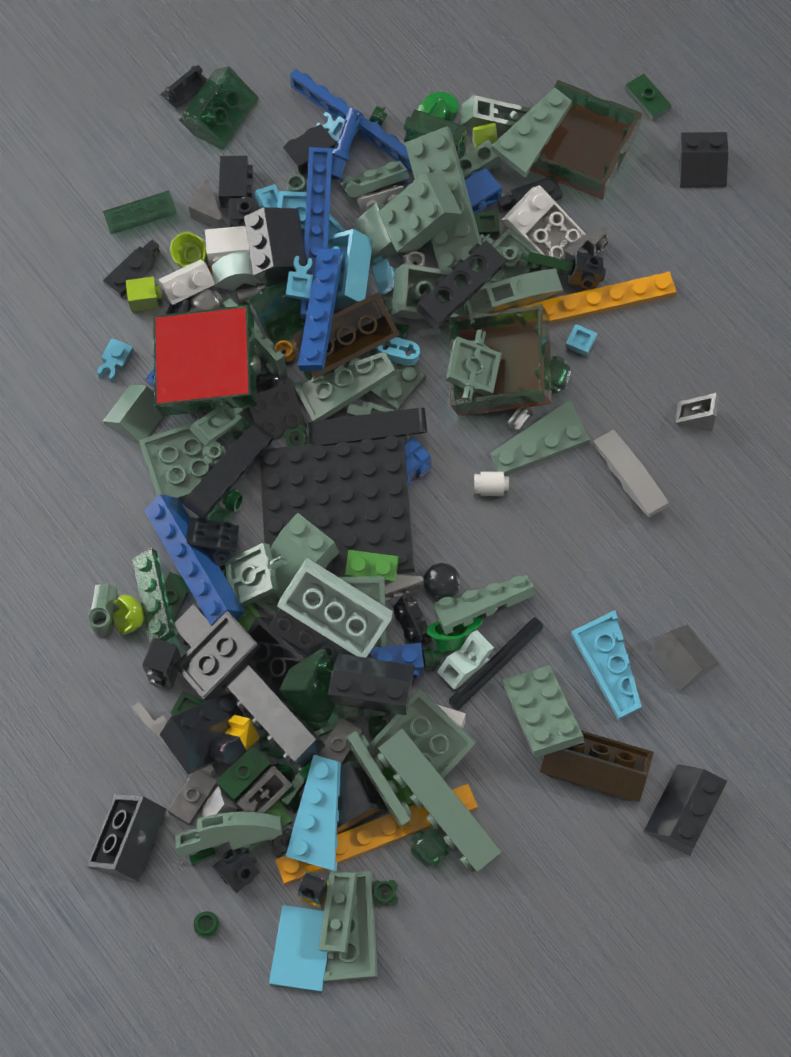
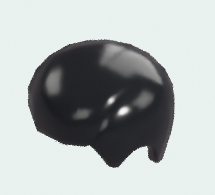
M446 563L434 564L425 572L423 579L424 588L433 599L452 598L458 593L461 579L458 571L452 565Z

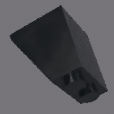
M348 762L341 766L337 835L389 813L379 793L361 764ZM304 789L299 792V795H300L301 799H302V795H303Z

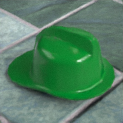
M446 92L429 94L419 104L414 113L413 125L416 131L421 135H426L446 126L448 127L459 110L456 98Z
M481 614L473 618L474 623L465 627L462 623L452 627L453 632L445 635L439 621L429 625L427 634L434 638L440 654L461 649L469 637V633L476 630L482 624L483 616Z

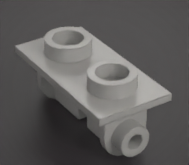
M395 184L393 187L380 190L379 193L372 192L360 195L359 198H356L358 207H360L361 215L375 203L387 205L404 190L403 186H396Z

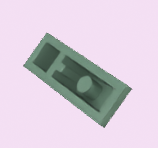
M473 95L462 104L461 126L474 128L495 123L497 131H508L532 108Z

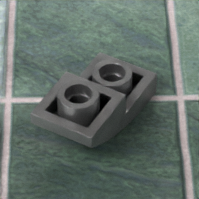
M604 226L595 229L576 240L565 250V260L571 261L577 251L595 256L599 251L605 250L609 244V228Z

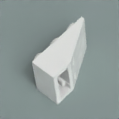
M540 185L532 187L501 219V222L508 229L510 228L541 254L564 260L565 250L586 234Z

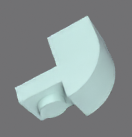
M250 253L229 254L212 265L215 287L234 291L243 283L256 286V283H259V286L264 284L253 276Z
M476 630L469 635L460 650L446 658L438 673L455 690L465 684L489 661L487 657L494 647Z

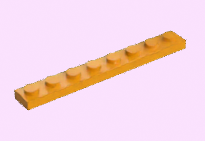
M665 272L525 304L520 307L503 309L488 314L487 319L490 327L547 319L548 326L674 297L677 291L671 273Z
M469 784L452 790L469 812L478 810ZM414 804L409 806L412 813L409 816L411 819L410 824L400 829L392 814L338 834V848H336L337 865L432 828L433 826L426 819L429 813L424 807L419 809ZM285 856L275 859L284 885L303 879L307 871L315 874L326 869Z

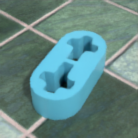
M396 337L375 348L376 354L385 351L391 362L411 366L419 361L420 348L416 343ZM385 345H389L387 350L383 349ZM408 351H412L410 356H406Z

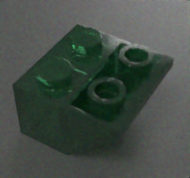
M288 279L245 300L254 321L264 337H268L274 346L279 341L291 338L292 335L304 330L306 319L301 318V299L285 297Z
M324 649L318 650L290 668L279 689L304 722H328L336 706L335 704H330L328 696L335 664Z

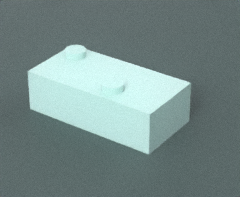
M306 558L281 596L277 606L352 654L365 658L391 621L393 612Z

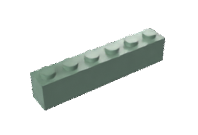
M403 728L377 748L380 752L377 755L378 759L386 768L389 766L393 768L397 773L393 776L402 788L406 786L413 793L410 799L419 809L421 807L425 808L429 813L426 819L435 830L439 827L445 833L443 840L451 850L457 848L462 855L459 860L468 871L473 868L475 872H478L501 853V850Z

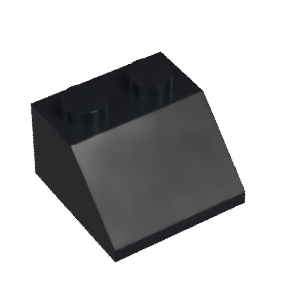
M681 132L678 144L680 187H726L728 171L727 132Z

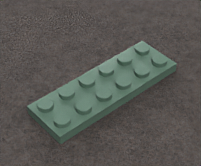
M446 126L405 142L415 180L425 172L443 174L462 212L458 218L431 239L439 269L453 271L451 268L458 260L462 259L464 261L470 256L468 252L477 243L480 245L482 243L451 129Z

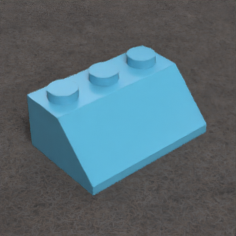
M355 229L328 236V249L341 248L343 253L334 306L336 308L345 309L366 298L373 239Z

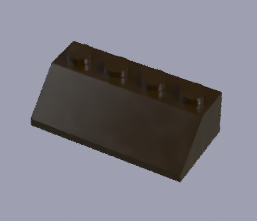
M379 292L333 314L324 371H309L314 379L400 336ZM304 330L291 336L299 354Z
M581 730L584 743L544 755L540 772L551 778H561L571 781L578 786L584 785L594 788L601 793H611L621 796L628 801L640 802L654 752Z

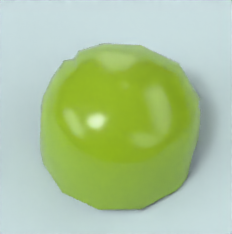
M187 231L178 234L171 242L170 252L173 260L179 266L186 267L200 259L204 262L206 261V243L200 236Z
M128 594L119 596L114 601V604H118L119 608L114 612L113 620L119 633L124 636L138 630L142 626L144 611L136 598Z

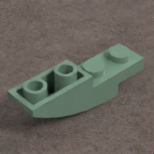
M556 268L522 274L485 285L486 288L479 290L466 304L471 319L474 320L514 305L520 307L563 292Z
M228 812L198 818L197 829L176 835L175 849L178 856L181 857L184 855H194L200 850L210 847H220L226 842L230 843L232 850L247 848L253 843L273 840L277 836L282 835L281 819L278 816L257 812Z

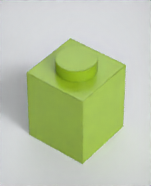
M154 276L126 280L128 303L131 312L159 308L158 299H162L161 286L156 285Z

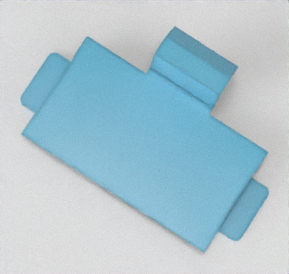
M382 256L374 258L375 264L371 265L377 288L379 294H386L394 288L393 277L395 276V269L392 266L390 267L388 258L383 259Z

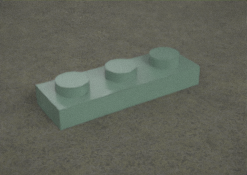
M330 871L319 950L322 952L347 954L358 878L356 873Z

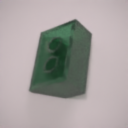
M230 67L218 68L212 72L179 118V121L194 136L219 149H224L259 97Z

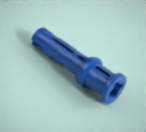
M352 108L348 109L335 149H332L331 177L338 180L343 178L342 172L345 163L350 159L348 152L362 116V112Z

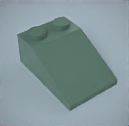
M405 263L395 269L392 316L426 320L416 310L419 303L417 299L426 290L431 292L436 287L434 285L435 282L442 275L448 276L452 271ZM460 279L454 281L457 287L466 286L464 281ZM437 296V300L439 302H449L446 296ZM465 303L448 321H468L469 310L467 304Z
M299 513L281 530L270 548L272 559L280 555H284L287 558L285 560L287 564L275 570L278 591L273 594L277 598H281L306 558L325 569L339 554L335 542Z

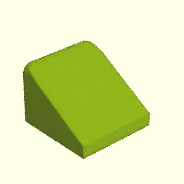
M495 123L473 128L475 148L487 140L491 144L498 140Z

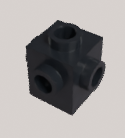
M247 196L229 198L228 219L230 227L245 226L244 216L262 208L258 207L257 198Z
M577 251L571 260L574 263L572 271H568V284L590 290L595 289L599 282H603L606 275V269L603 268V258Z
M240 848L228 850L212 866L235 893L250 884L254 877L260 873L254 865L257 862L256 858L249 850L243 852Z

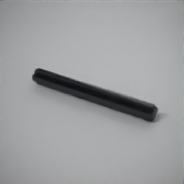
M536 617L532 618L449 699V704L455 710H459L543 629V623Z

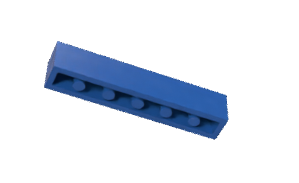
M159 494L144 511L209 624L213 626L226 611L230 612L238 620L245 613V610L208 547L186 544L190 517L181 501L176 497Z

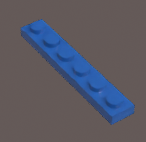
M341 248L318 249L298 362L300 371H324L343 257Z

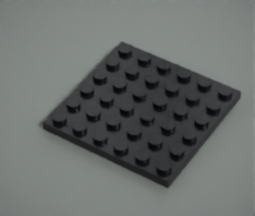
M390 435L387 437L316 446L310 443L262 451V454H260L264 543L269 544L270 548L281 530L299 513L335 542L339 554L325 568L335 576L356 577L345 575L348 550L399 556L397 574L415 572L405 435Z

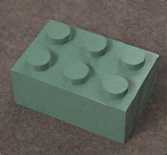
M425 172L379 210L378 214L396 251L411 253L420 249L458 218L462 212L444 175Z

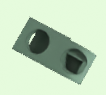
M489 140L459 159L464 180L468 179L476 171H481L485 168L487 170H495L502 166L500 157L491 150L492 144Z

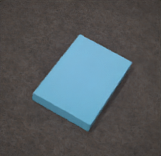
M282 905L269 985L322 993L329 953L319 950L324 911Z

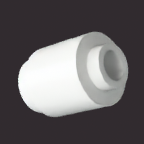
M481 472V474H474V494H481V496H504V491H509V476H504V472Z

